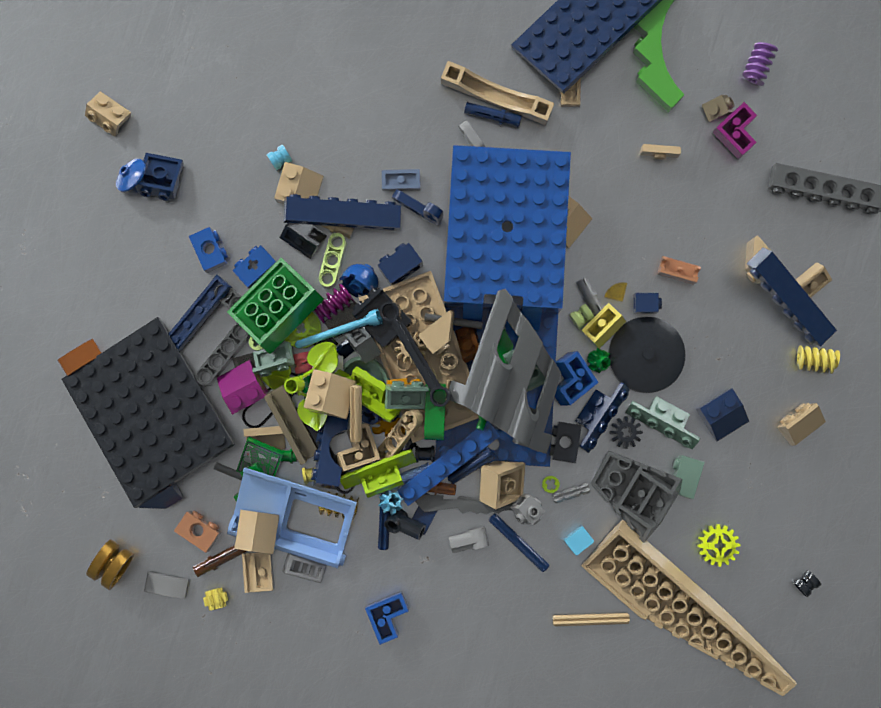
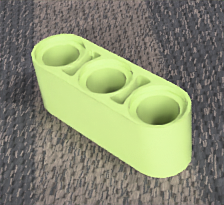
M334 233L329 237L323 258L319 282L326 289L336 286L347 242L340 233ZM336 238L343 240L340 247L333 246V241ZM335 256L338 258L337 264L329 265L328 259ZM332 275L333 281L330 284H325L323 282L324 276Z

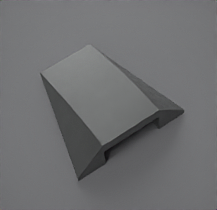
M609 451L592 479L591 484L607 502L611 503L616 513L625 519L630 529L634 530L640 536L639 539L645 543L662 523L679 495L683 479Z

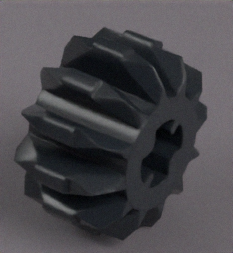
M624 416L623 422L620 418H617L616 420L619 425L611 424L616 431H609V434H616V437H613L611 441L619 440L617 447H620L624 442V449H628L629 443L632 447H635L634 440L641 441L636 435L643 434V431L636 430L641 424L633 425L635 418H632L628 423V416ZM629 428L630 436L623 437L622 429Z

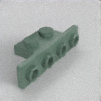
M657 396L654 398L649 409L632 401L625 412L632 418L648 425V427L663 433L666 437L672 438L690 449H693L700 441V437L684 429L690 414Z

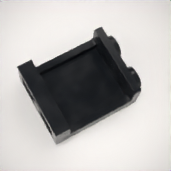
M381 287L378 289L373 288L367 294L368 298L364 302L359 301L352 308L354 310L352 315L357 320L362 319L372 310L378 309L380 312V308L384 303L393 302V300ZM388 305L384 309V315L389 319H393L397 314V309L394 305ZM401 310L400 317L408 328L413 322ZM382 319L383 322L380 325L370 326L368 324L363 326L384 349L398 337L390 321H385L384 319Z

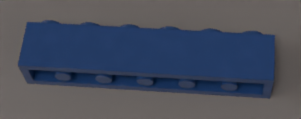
M291 194L284 200L283 223L397 231L400 229L401 205H396V202L392 201L377 204L376 200H366V203L358 202V199L339 201L337 197H328V200H323L319 196L301 198V195Z
M763 247L747 263L751 269L749 271L750 274L762 282L761 287L773 295L772 300L784 308L782 312L789 319L792 318L794 320L793 325L800 332H804V338L810 344L815 343L822 346L837 331L773 251Z

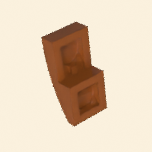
M92 338L71 350L57 361L66 375L69 376L94 360L97 355L101 354V351Z

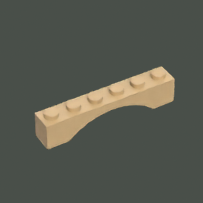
M450 61L447 62L441 76V84L515 114L522 115L545 126L554 106L553 102L538 96L505 88Z

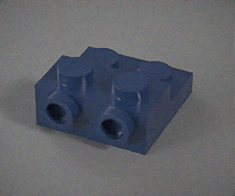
M145 153L143 159L146 166L145 173L136 185L137 192L144 197L158 196L163 201H168L169 198L175 199L183 160Z

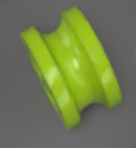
M547 476L543 479L542 487L546 492L554 493L559 489L560 483L556 477ZM548 479L549 481L551 479L555 481L554 485L556 487L554 489H547L546 481Z

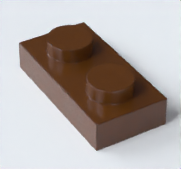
M468 327L456 330L460 353L463 361L467 363L475 359L480 344L477 331L474 328Z

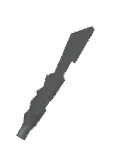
M423 495L415 501L424 512L458 508L462 514L472 511L476 514L481 512L486 515L491 512L499 514L504 510H512L510 507L513 504L510 503L501 508L494 509L477 498L459 496L457 500L443 499L444 495Z

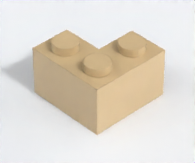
M362 424V440L360 442L350 441L352 448L338 452L335 455L337 464L342 467L341 474L379 461L380 456L369 424ZM349 429V430L347 431V434H348V437H349V440H350V429Z

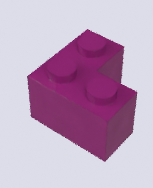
M743 102L712 132L738 160L757 143L744 129L757 117V114Z

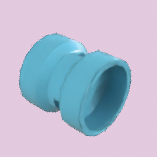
M283 144L277 148V151H271L266 154L276 171L285 162L290 163L292 161Z

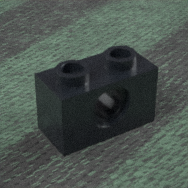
M557 422V425L553 426L552 435L555 437L554 444L550 445L549 453L552 456V460L576 463L582 425ZM562 437H567L570 440V445L567 448H563L560 445Z

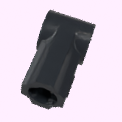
M403 509L396 510V513L393 515L390 514L384 522V526L389 532L395 534L400 531L417 540L421 539L426 528L425 524L408 517V514Z

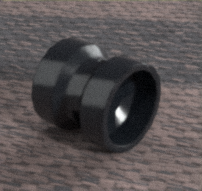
M809 570L804 573L803 578L797 579L794 582V585L805 597H809L814 588H819L822 585L818 578Z

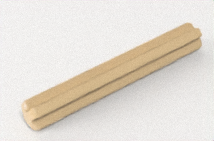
M628 613L553 616L554 626L629 624L630 622Z

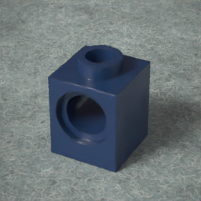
M635 293L633 295V314H657L659 309H662V298H659V293Z

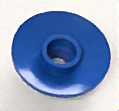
M133 159L122 166L116 179V188L121 192L133 189L145 173V162L141 159Z

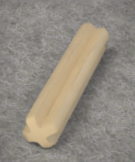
M353 385L350 387V441L358 443L362 440V387Z

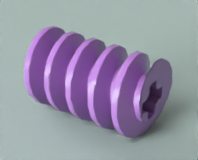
M764 42L755 43L751 57L748 59L749 63L742 74L747 81L758 86L765 84L760 79H767V75L763 72H770L766 65L773 64L769 58L774 59L776 57L772 53V51H778L776 46Z

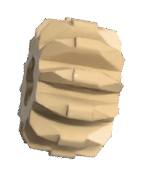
M416 332L413 339L423 356H426V352L421 349H425L427 346L425 344L420 345L423 341L421 339L417 340L419 333ZM396 340L395 343L401 346L395 347L394 351H402L397 355V358L405 356L403 363H406L408 358H410V363L414 364L403 343Z

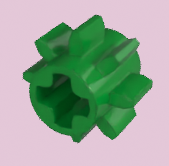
M599 348L591 351L587 356L589 369L598 373L607 370L611 361L608 358L609 353Z

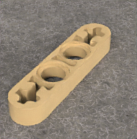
M418 409L406 411L377 449L380 456L379 461L399 454L423 422V416ZM402 426L406 429V435L401 431ZM392 438L396 440L397 447L392 444Z

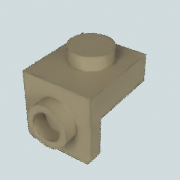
M720 95L702 104L708 121L713 122L727 114H731L734 111L733 107L735 105L731 97Z

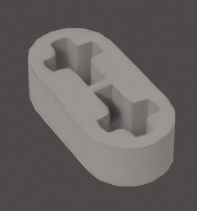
M467 120L458 126L471 146L485 147Z

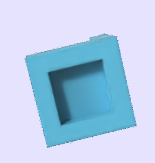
M583 526L578 527L563 539L576 556L594 543L593 538Z

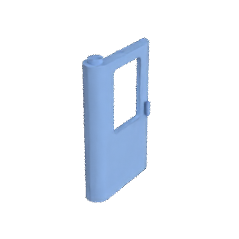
M244 467L234 515L230 521L227 534L234 537L237 536L240 510L279 515L274 549L337 569L339 565L343 566L346 558L343 552L357 502ZM293 500H301L344 514L345 518L338 543L328 542L288 529L287 523Z

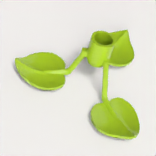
M323 342L315 345L307 356L308 363L314 367L301 376L289 377L291 374L289 366L288 370H276L271 372V375L260 376V378L273 390L284 385L286 392L290 394L297 393L298 396L306 397L307 394L302 392L305 387L303 379L312 374L313 369L333 373L338 366L336 345L332 342ZM305 399L302 400L297 408L300 419L314 430H320L325 424L328 415L307 410L304 408Z

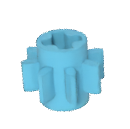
M388 490L385 494L379 496L382 501L378 506L384 510L383 513L390 512L393 515L396 513V510L399 511L403 508L400 505L403 498L398 495V491L392 493L391 490Z

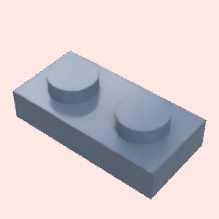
M420 169L382 170V190L420 189Z

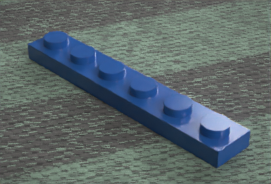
M487 421L484 431L475 430L397 490L398 494L403 498L407 506H410L501 435L492 423Z

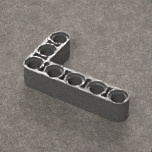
M218 285V286L216 287L215 292H214V293H215V297H216V295H217V289H218V287L221 286V285ZM230 288L228 297L222 298L219 301L230 309L242 296ZM238 323L234 325L197 371L195 378L199 384L203 386L212 385L249 340L250 335L247 332L244 337L238 336L237 332L242 328ZM229 342L234 343V350L232 352H227L225 349L226 344ZM217 357L222 359V364L219 367H215L213 364L214 359ZM204 372L210 374V379L207 382H203L201 379Z

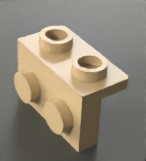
M100 91L86 104L85 116L89 121L103 128L105 132L116 136L119 127L130 118L131 112Z

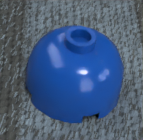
M353 264L339 278V281H343L342 285L345 286L347 291L355 297H358V294L365 296L373 288L378 289V277L374 269L368 264Z

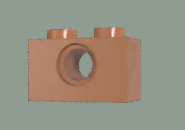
M188 511L174 532L207 553L222 532L218 530L219 526L215 523L204 521L202 519L203 516L197 511ZM196 525L203 527V534L201 536L197 535L194 531Z

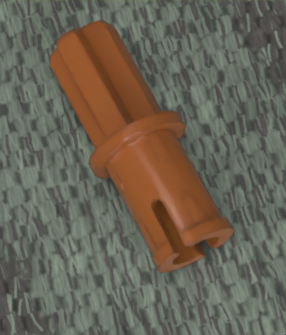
M440 482L428 492L435 493V495L439 493L454 496L456 494V485Z

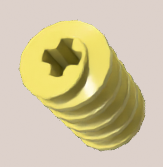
M801 345L798 347L797 364H799V370H802L803 366L806 365L807 371H810L811 367L814 366L815 372L821 367L822 373H825L826 369L829 368L830 374H833L839 365V350L834 352L832 349H828L826 352L825 348L818 350L817 347L812 349L809 346H805L804 349Z

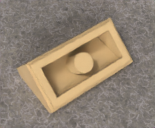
M815 263L800 275L796 281L811 298L831 282L832 278L823 265Z

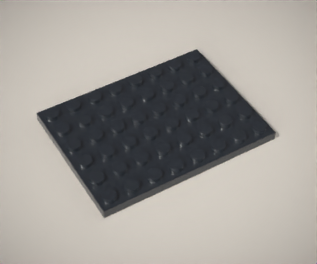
M156 317L97 355L94 360L61 379L134 508H138L235 445L159 317Z

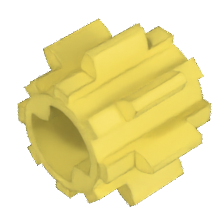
M221 587L206 591L203 601L205 607L208 606L210 611L226 607L228 597Z

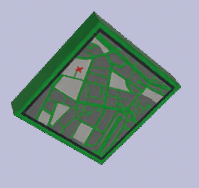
M248 437L236 471L240 473L244 467L247 468L258 462L265 474L276 477L285 451Z

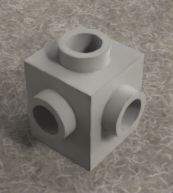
M522 494L510 507L516 514V519L523 525L537 524L545 513L541 507V502L528 494Z

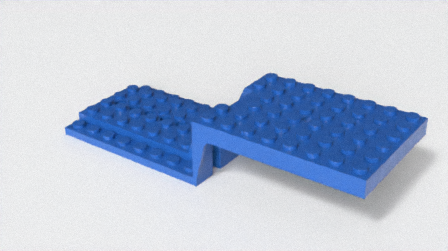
M453 145L444 306L446 312L450 310L455 312L454 318L483 322L482 330L476 329L479 343L493 304L483 303L484 295H497L499 290L506 289L511 296L523 297L522 305L516 306L523 316L527 318L543 342L547 353L556 362L558 314L563 308L571 152ZM510 222L513 225V230L511 232L503 231L502 224ZM506 321V332L514 345L512 348L514 350L519 337L508 321ZM453 325L454 333L462 327ZM473 360L466 363L469 373L472 367ZM544 384L526 392L529 407L536 409ZM554 400L544 433L550 435L552 434ZM479 418L444 431V440H436L435 460L439 459L477 430ZM501 429L497 430L501 435L497 439L499 447L496 450H492L495 453V458L488 463L493 461L523 462L526 466L550 467L551 456L549 453L551 446H549L547 454L513 443L512 436ZM487 446V447L484 448L482 451H480L477 455H475L473 458H475L476 456H478L479 454H481L482 452H484V451H486L487 449H490V448Z

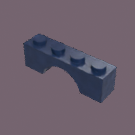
M349 413L347 419L328 415L321 431L317 433L316 442L319 443V447L314 453L316 467L312 469L311 480H314L313 486L336 490L340 485L342 467L337 465L331 458L329 445L333 437L346 432Z

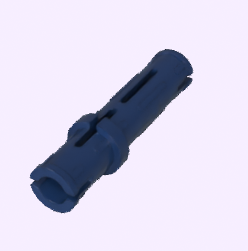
M469 102L466 103L464 114L498 121V124L506 123L517 127L520 126L522 115L506 112L505 109L497 110Z

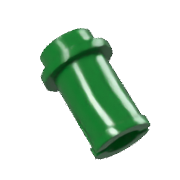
M292 448L290 450H282L285 452L281 462H290V464L297 462Z

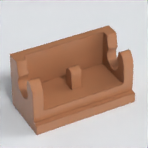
M662 256L657 275L694 285L698 281L699 277L697 276L701 267Z

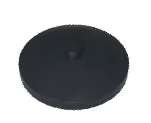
M638 317L626 322L613 335L608 349V358L611 360L610 368L616 379L620 383H624L630 390L639 393H654L669 387L680 376L685 364V346L681 336L672 325L655 317Z

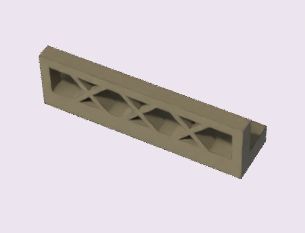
M284 385L268 392L264 398L300 465H303L307 459L314 456L315 450H318V447L305 423L300 419L297 408L289 393L286 392Z

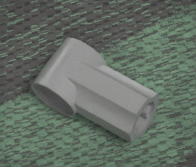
M485 527L468 530L466 533L449 537L452 553L489 546Z

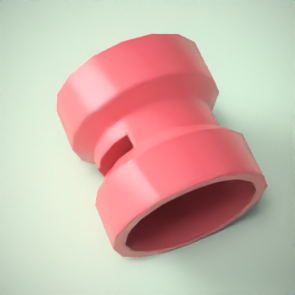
M309 351L293 355L296 375L306 373L312 369V365L307 361Z

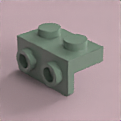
M290 342L281 343L271 354L264 349L253 352L256 368H253L252 371L261 377L269 376L271 372L276 370H288L289 366L295 365Z
M392 381V384H386L385 408L425 409L426 391H429V387L421 381H412L411 384H404L403 381Z

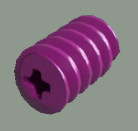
M339 284L340 291L333 288V296L327 292V300L324 299L314 309L323 324L325 323L324 317L329 320L332 319L331 312L337 316V308L344 311L343 304L350 307V300L355 302L342 284Z

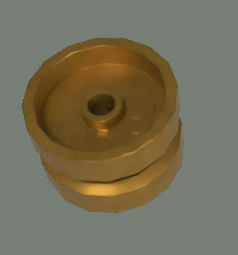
M110 539L91 562L86 576L94 581L101 578V585L111 590L124 575L132 562L134 554L127 549L119 552V544Z

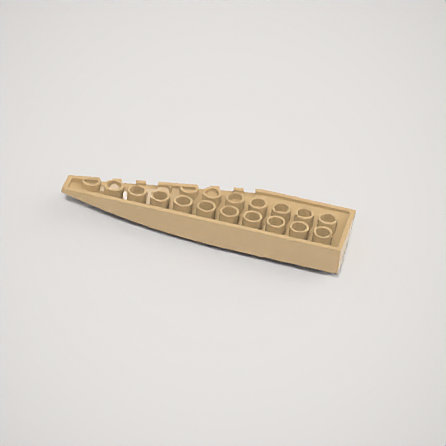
M624 520L604 538L582 564L586 571L640 618L652 621L658 628L670 631L678 639L682 638L688 641L689 645L714 659H720L726 662L727 666L735 667L744 672L745 676L755 678L760 681L761 685L781 696L787 694L797 685L796 681L726 610L647 540L643 543L639 539L640 536L634 530L632 531Z

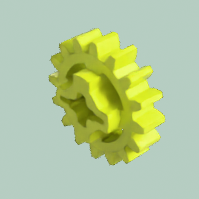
M716 524L715 529L712 526H708V532L702 531L704 537H698L702 543L697 544V547L702 548L699 555H705L704 561L710 559V565H714L717 562L719 567L722 566V562L725 565H729V559L735 561L733 554H739L736 547H739L740 544L735 542L739 537L732 536L734 533L733 529L727 531L728 526L724 525L721 529L720 524ZM722 533L726 534L730 541H726ZM713 534V538L707 542L708 538ZM718 540L720 543L723 544L722 547H719V550L718 548H715V544H718ZM707 549L714 552L715 558L708 553ZM730 549L729 553L724 557V553Z

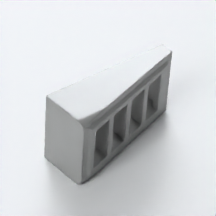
M288 553L282 571L288 575L321 583L327 565ZM296 560L293 570L290 569L292 561ZM300 562H303L301 572H298ZM308 564H310L311 567H310L309 573H308V575H307V574H305V573H306ZM317 566L319 567L316 577H314L313 573Z

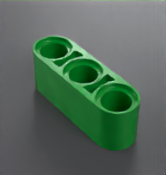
M429 389V391H426L424 440H444L445 406L438 407L431 402V391ZM443 389L436 390L434 393L435 401L444 403L446 401V391Z

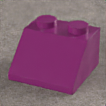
M251 360L217 377L222 398L232 415L263 399L268 393L260 376L253 373L252 369L255 367Z

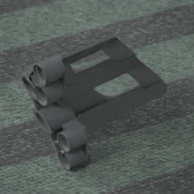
M506 289L497 292L466 385L451 381L449 387L451 392L450 401L466 406L513 437V443L547 454L553 435L544 433L561 372L545 350L543 342L527 318L520 312ZM506 321H508L519 337L510 364L503 363L497 352ZM535 365H537L546 378L536 409L529 407L526 394Z

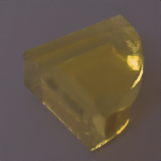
M621 282L612 285L606 291L604 298L623 302L627 283Z

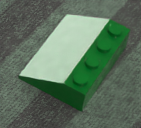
M280 258L227 313L265 351L271 354L324 298L283 258Z

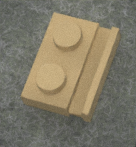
M260 552L243 553L245 593L273 591L271 554Z

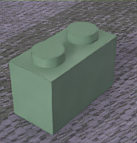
M683 455L675 458L673 463V469H675L674 476L683 479L679 496L694 499L705 462Z

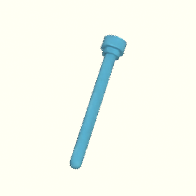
M375 309L362 319L299 340L295 343V346L302 348L368 324L370 326H377L382 324V317L379 310Z

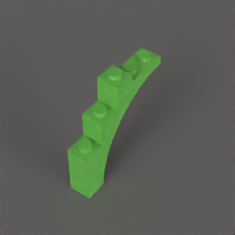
M662 0L634 27L643 37H640L634 44L635 49L633 53L646 65L637 73L639 76L636 82L668 113L684 96V93L674 83L667 70L661 45L665 16L675 0Z

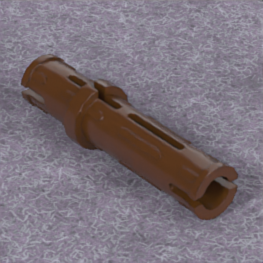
M234 545L214 556H208L207 560L192 567L196 576L200 577L211 570H217L218 566L247 551L235 549Z

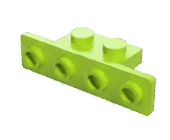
M356 366L352 370L351 376L341 369L334 373L356 381V385L362 387V405L386 421L391 422L401 412V409L385 408L386 385L384 382L371 376L367 371Z
M411 449L402 451L397 455L384 458L371 465H365L358 470L347 472L341 476L340 482L344 489L362 483L365 494L369 498L403 485L399 469L416 463V459Z

